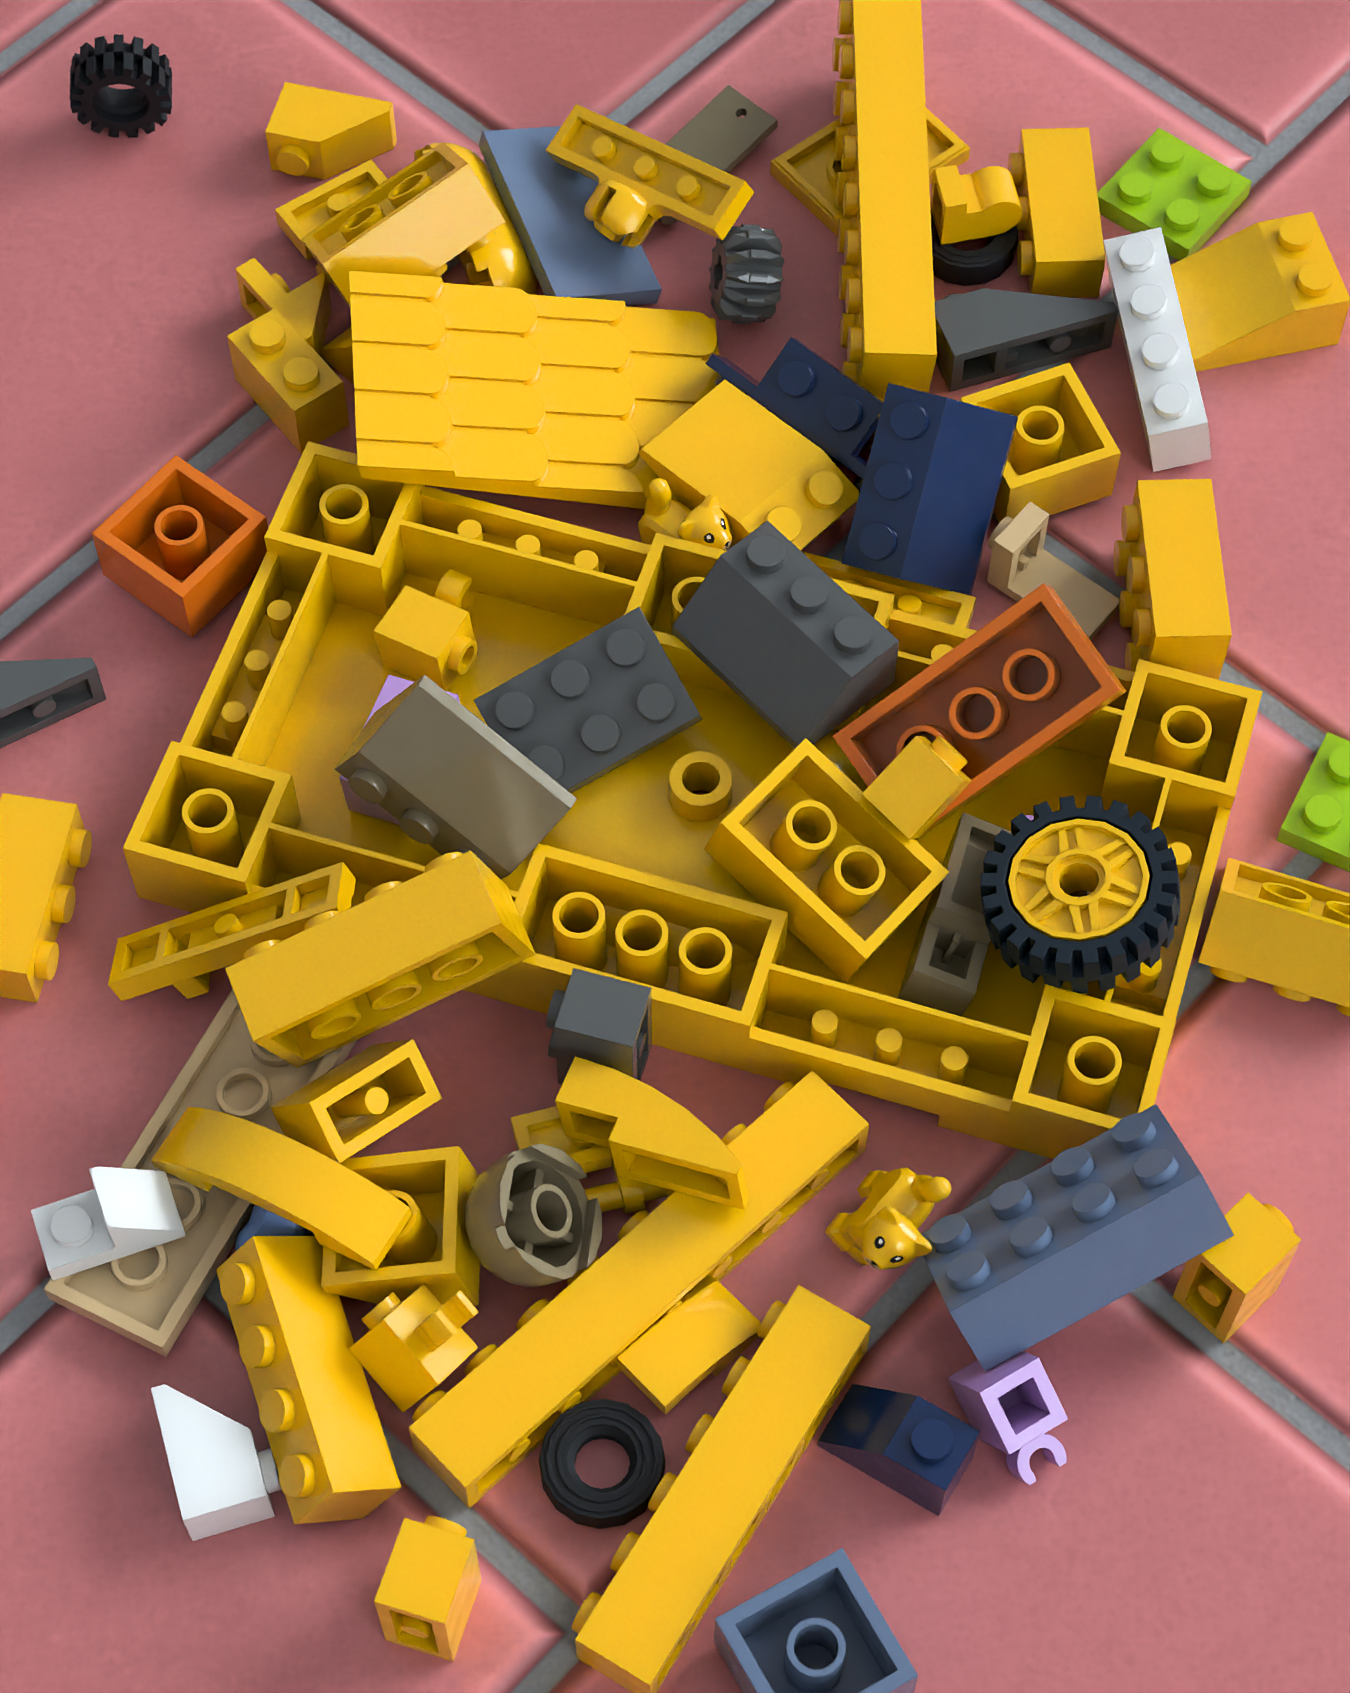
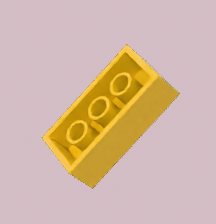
M471 850L464 854L461 852H451L433 859L426 865V872L404 883L392 881L371 889L364 896V902L343 912L336 910L328 911L314 916L304 924V931L283 941L268 940L252 946L244 952V960L225 968L253 1042L299 1068L536 955L507 885Z

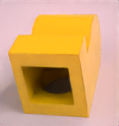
M957 165L934 168L930 208L941 245L1002 234L1014 228L1023 215L1012 175L1006 168L989 166L981 168L972 174L959 175Z

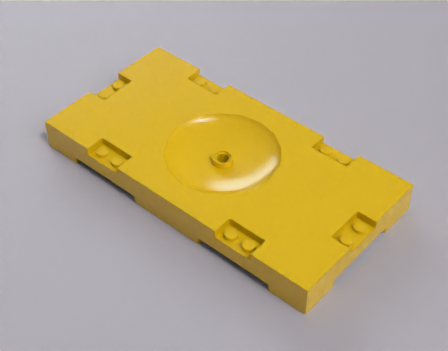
M307 442L264 536L267 552L180 743L171 741L123 846L125 858L139 898L193 913L344 862L356 878L355 890L351 899L352 908L364 902V896L371 889L381 884L392 881L404 883L426 872V865L433 859L441 856V854L429 844L419 843L410 838L398 824L348 810L339 779L341 774L335 770V767L362 731L388 675L413 682L417 681L382 665L373 632L405 585L435 597L440 580L449 569H453L472 578V583L466 592L476 596V602L469 614L475 641L477 642V653L469 670L463 675L458 674L447 691L458 694L460 704L485 724L486 722L477 708L474 699L638 607L643 612L703 719L571 793L577 798L572 808L510 875L501 879L507 885L536 955L462 990L548 1014L549 1005L555 990L566 991L573 968L650 987L653 1045L785 1083L791 1081L794 1085L813 1070L825 1083L940 1115L939 1127L1054 1159L1066 1149L1079 1147L1110 1130L1124 1117L1141 1113L1155 1104L1176 1024L1178 1009L1263 691L1138 659L1135 672L1108 665L1127 692L916 840L942 865L963 812L1011 831V820L1021 813L1024 815H1034L1033 806L1047 801L1052 812L1060 810V797L1074 796L1076 808H1085L1088 795L1102 797L1104 810H1109L1113 801L1116 800L1127 804L1130 818L1137 811L1150 818L1151 829L1160 828L1166 836L1168 848L1172 847L1176 858L1180 881L1178 926H1174V937L1168 949L1161 946L1160 959L1151 968L1143 962L1141 963L1139 977L1127 983L1122 974L1116 975L1115 988L1105 991L1100 990L1097 980L1088 981V993L1073 992L1071 982L1063 981L1061 988L1044 984L1043 976H1039L1032 983L1021 977L1019 965L1011 969L1002 960L1000 949L995 950L991 941L988 945L976 993L964 1014L958 1016L898 999L906 968L931 894L845 983L787 928L788 912L762 905L704 850L720 822L794 750L781 735L672 633L673 624L720 555L726 552L725 550L657 532L652 544L649 545L424 485L363 479L357 466V454ZM832 579L899 640L894 683L814 744L821 753L864 792L868 786L833 738V735L977 631L893 609V594ZM700 790L707 791L709 793L704 795H698L691 792Z

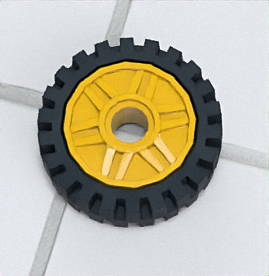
M1087 795L1085 808H1076L1074 796L1060 797V810L1052 812L1049 804L1045 801L1033 806V820L1030 821L1023 813L1012 819L1011 834L1001 830L994 839V851L988 850L983 861L984 873H981L980 882L981 902L985 923L995 950L1000 949L1002 960L1011 969L1019 965L1021 977L1032 983L1039 976H1043L1044 984L1056 988H1061L1063 981L1071 982L1072 991L1077 993H1088V981L1096 980L1101 991L1115 988V976L1122 974L1128 983L1140 976L1142 962L1151 968L1160 959L1161 946L1168 949L1174 937V926H1178L1180 881L1172 847L1168 848L1166 836L1159 827L1151 829L1150 818L1140 811H1137L1130 818L1127 804L1114 800L1109 810H1104L1102 797ZM1079 890L1092 892L1089 895L1083 897H1073L1069 895Z

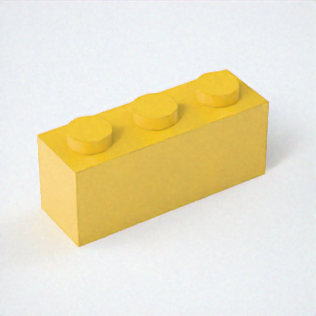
M1089 127L1021 129L1018 152L1009 153L1008 171L1012 175L1015 187H1018V198L1023 214L1016 225L1017 230L1023 231L1024 241H1019L1017 250L1019 276L1028 275L1029 289L1032 294L1069 298L1099 297L1106 258Z
M2 793L0 997L38 1003L44 980L51 981L56 973L59 960V946L56 942L61 923L68 924L72 918L76 900L75 887L72 886L77 868L86 867L92 848L91 831L85 830L77 804Z

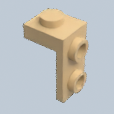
M1029 502L1014 519L1009 516L1005 517L991 534L988 547L992 549L987 582L1017 602L1043 583L1051 586L1091 640L1118 610L1120 600L1043 549L1050 514Z

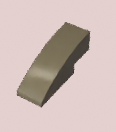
M963 812L942 864L949 871V874L931 894L906 968L898 999L958 1016L964 1014L976 993L988 945L991 942L981 902L980 882L981 873H984L983 861L988 850L994 851V839L998 833L1004 830L1011 834V831Z

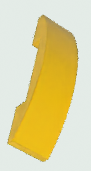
M188 1106L151 1159L154 1167L207 1192L214 1185L312 1231L320 1245L374 1270H377L413 1214L409 1206L390 1193L318 1151L256 1123L211 1109Z

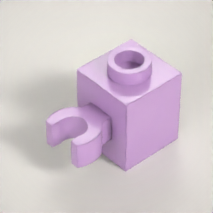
M1022 1351L987 1371H984L980 1362L976 1360L948 1377L970 1426L980 1431L978 1439L1006 1453L1008 1469L1018 1480L1028 1485L1036 1482L1035 1475L1029 1466V1460L1032 1453L1039 1448L1043 1449L1044 1455L1049 1462L1059 1467L1067 1462L1066 1452L1061 1442L1046 1433L1068 1418L1039 1357Z

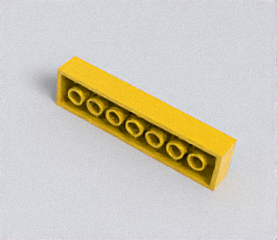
M839 0L837 32L843 35V37H834L832 71L839 72V79H842V81H835L833 94L834 116H840V124L843 125L836 126L834 156L835 161H841L842 171H845L838 172L836 179V206L843 207L844 217L839 218L837 229L838 253H844L845 265H840L838 283L839 300H846V313L841 314L840 347L847 348V361H843L842 372L870 393L882 399L885 398L888 383L929 393L937 357L921 0Z

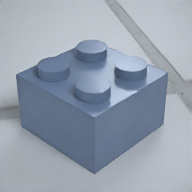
M843 1548L715 1618L714 1643L742 1693H914L918 1674Z

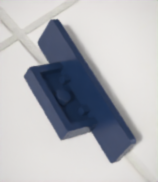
M792 337L760 382L727 358L713 353L710 355L705 364L719 373L714 381L716 385L725 379L740 391L749 395L769 412L821 448L837 467L842 463L857 474L858 477L853 485L861 490L868 461L861 457L859 453L877 428L883 405L882 400L799 340Z

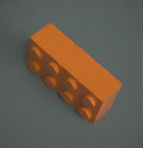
M1043 583L833 735V738L867 786L882 773L915 736H925L931 743L938 736H941L967 760L968 763L961 771L972 782L919 838H915V840H918L1127 691L1055 590Z

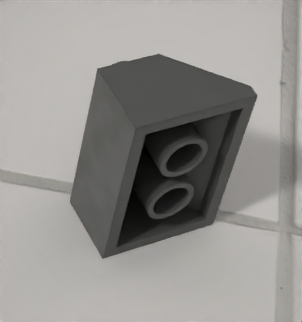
M768 520L720 555L672 626V633L794 749L805 738L813 745L894 683L899 640Z

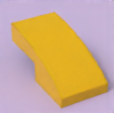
M716 1280L680 1304L633 1342L617 1357V1367L666 1415L710 1373L716 1377L758 1338L757 1333L761 1322Z

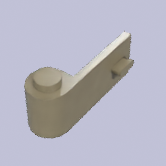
M728 85L674 135L666 145L730 173L778 127L777 119ZM662 216L658 219V221L665 225H670L677 221L682 222L671 216Z

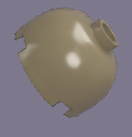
M537 1144L503 1155L491 1163L477 1177L465 1204V1228L471 1248L483 1267L501 1280L531 1288L569 1279L577 1271L587 1268L595 1260L602 1239V1212L598 1199L587 1200L585 1190L578 1181L587 1177L580 1164L561 1149L545 1144Z

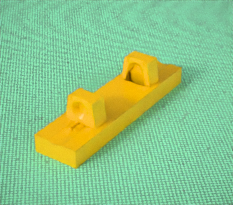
M340 862L117 939L108 986L121 1001L169 985H173L187 999L208 993L211 971L244 960V952L252 946L268 940L283 941L304 931L303 926L308 920L321 913L335 910L343 912L350 909L356 878L345 863Z

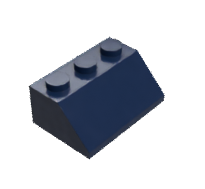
M888 383L841 564L971 595L1018 417Z

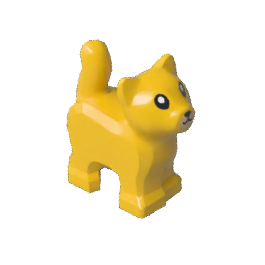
M658 478L651 481L648 490L649 497L645 504V513L638 522L641 543L651 545L657 532L721 550H728L732 542L731 530L728 519L719 507L716 494L711 493L701 504L691 510L679 501L671 498V489L666 480Z
M907 1167L894 1169L889 1172L883 1170L870 1171L857 1188L861 1198L867 1197L864 1203L853 1213H838L825 1229V1233L842 1252L846 1251L859 1264L871 1265L878 1270L900 1268L915 1258L927 1255L932 1251L931 1244L921 1235L918 1228L931 1213L935 1203L944 1200L950 1195L951 1184L944 1177L918 1175Z

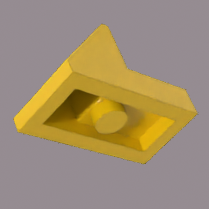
M255 258L235 268L241 304L246 311L256 319L276 307L321 357L320 350L323 348L331 313L327 275L321 273L290 291L288 285L279 274L273 273L270 275Z

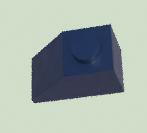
M852 1384L818 1439L817 1446L939 1516L973 1458L980 1431L918 1395Z

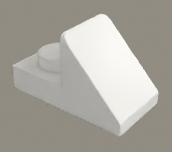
M97 1166L89 1169L95 1189L31 1210L47 1268L53 1281L186 1236L165 1171Z

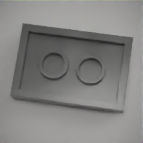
M640 607L474 699L487 726L570 793L577 791L703 720Z

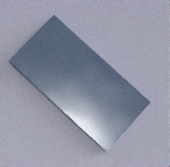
M561 126L482 131L478 146L545 296L625 301L626 306L657 303L662 288L642 246L639 245L636 248L622 246L621 243L627 234L619 242L611 241L597 231L594 227V221H589L584 216L585 204L599 182L555 162L545 151Z

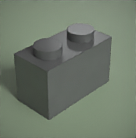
M573 968L566 991L555 990L546 1019V1028L553 1030L548 1056L556 1058L558 1084H563L575 1056L616 1069L641 1081L652 1047V997L650 987Z

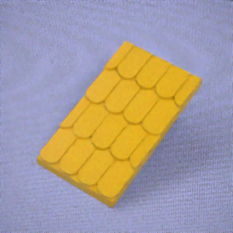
M349 271L357 466L363 479L645 509V504L649 497V484L659 477L638 452L717 386L714 381L719 373L705 364L712 353L719 355L715 318H709L701 312L626 307L625 301L530 295L519 288L443 283L442 277ZM671 492V498L679 501L678 498Z

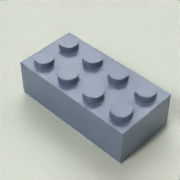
M1157 1104L1141 1113L1124 1117L1110 1130L1079 1147L1064 1150L1052 1162L1019 1180L1004 1183L992 1195L957 1214L947 1215L939 1219L930 1229L921 1233L932 1246V1251L923 1257L950 1314L984 1371L995 1367L1234 1236L1202 1173Z

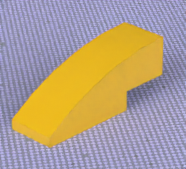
M575 1056L555 1099L565 1136L610 1148L618 1176L745 1210L749 1195L742 1163L713 1131L686 1108L652 1086L616 1069Z

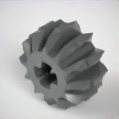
M741 224V226H732L723 241L716 238V246L712 249V264L709 268L711 273L709 289L712 293L711 305L720 320H730L734 324L751 325V322H765L766 319H771L775 313L776 304L781 299L780 287L784 281L782 277L784 259L781 257L782 244L779 238L776 237L773 229L760 228V225Z

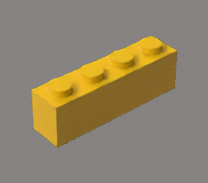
M252 1236L220 1265L216 1272L220 1281L221 1295L227 1304L239 1343L240 1357L246 1366L259 1408L260 1422L266 1431L279 1473L280 1487L286 1496L294 1524L363 1519L401 1488V1484L362 1365L349 1350L354 1344V1340L340 1297L337 1294L325 1292L321 1287L323 1245L318 1243L315 1236Z

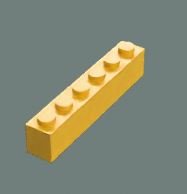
M800 1285L797 1286L787 1304L779 1300L773 1303L757 1333V1336L763 1339L760 1347L751 1361L741 1356L732 1367L723 1384L721 1392L728 1397L715 1418L705 1413L693 1429L685 1446V1450L691 1453V1456L678 1476L670 1471L667 1472L655 1489L648 1504V1509L654 1512V1515L642 1534L639 1535L634 1531H630L617 1549L610 1564V1569L617 1572L602 1596L593 1591L579 1609L571 1627L573 1631L578 1633L575 1638L577 1659L632 1693L658 1692L866 1353L871 1329L870 1325Z

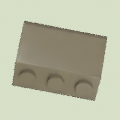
M423 675L374 712L335 767V770L348 780L349 787L357 796L367 802L379 804L399 820L401 829L410 838L419 843L429 844L441 855L451 852H461L464 854L471 850L500 879L510 875L572 808L577 800L575 796L426 675Z

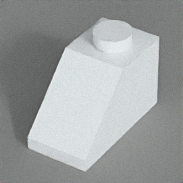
M165 1384L151 1388L182 1519L192 1541L275 1517L269 1493L282 1489L271 1448L258 1452L249 1428Z

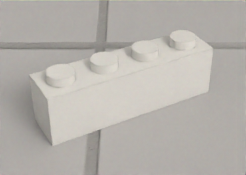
M1159 227L1103 240L1114 303L1118 310V321L1153 472L1211 460L1208 420L1162 229Z

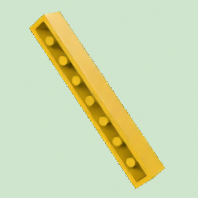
M813 1070L796 1085L791 1081L781 1085L766 1101L763 1108L765 1112L748 1127L743 1123L738 1124L722 1138L723 1143L739 1159L743 1166L749 1195L745 1210L668 1189V1198L651 1213L647 1210H641L631 1217L620 1230L617 1236L619 1241L601 1257L596 1255L595 1260L587 1268L577 1271L573 1277L567 1280L569 1286L552 1301L549 1302L544 1298L534 1303L519 1319L516 1325L518 1331L500 1347L490 1344L476 1354L465 1369L466 1377L448 1393L438 1390L426 1398L416 1409L412 1416L414 1423L408 1427L413 1450L469 1509L543 1443L545 1434L562 1413L581 1402L589 1401L621 1372L617 1367V1357L694 1294L716 1280L721 1282L866 1151L869 1123Z

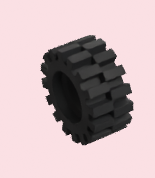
M114 34V43H107L104 36L95 38V48L86 42L80 47V54H74L72 66H70V107L72 112L77 113V120L83 125L91 121V130L100 134L104 127L108 128L109 137L119 138V130L127 131L128 138L138 137L139 128H142L146 134L154 132L155 123L162 126L167 121V114H171L172 67H169V59L165 54L159 56V48L153 43L144 49L143 39L135 36L131 44L124 43V35ZM123 84L135 88L115 89L109 87V85Z

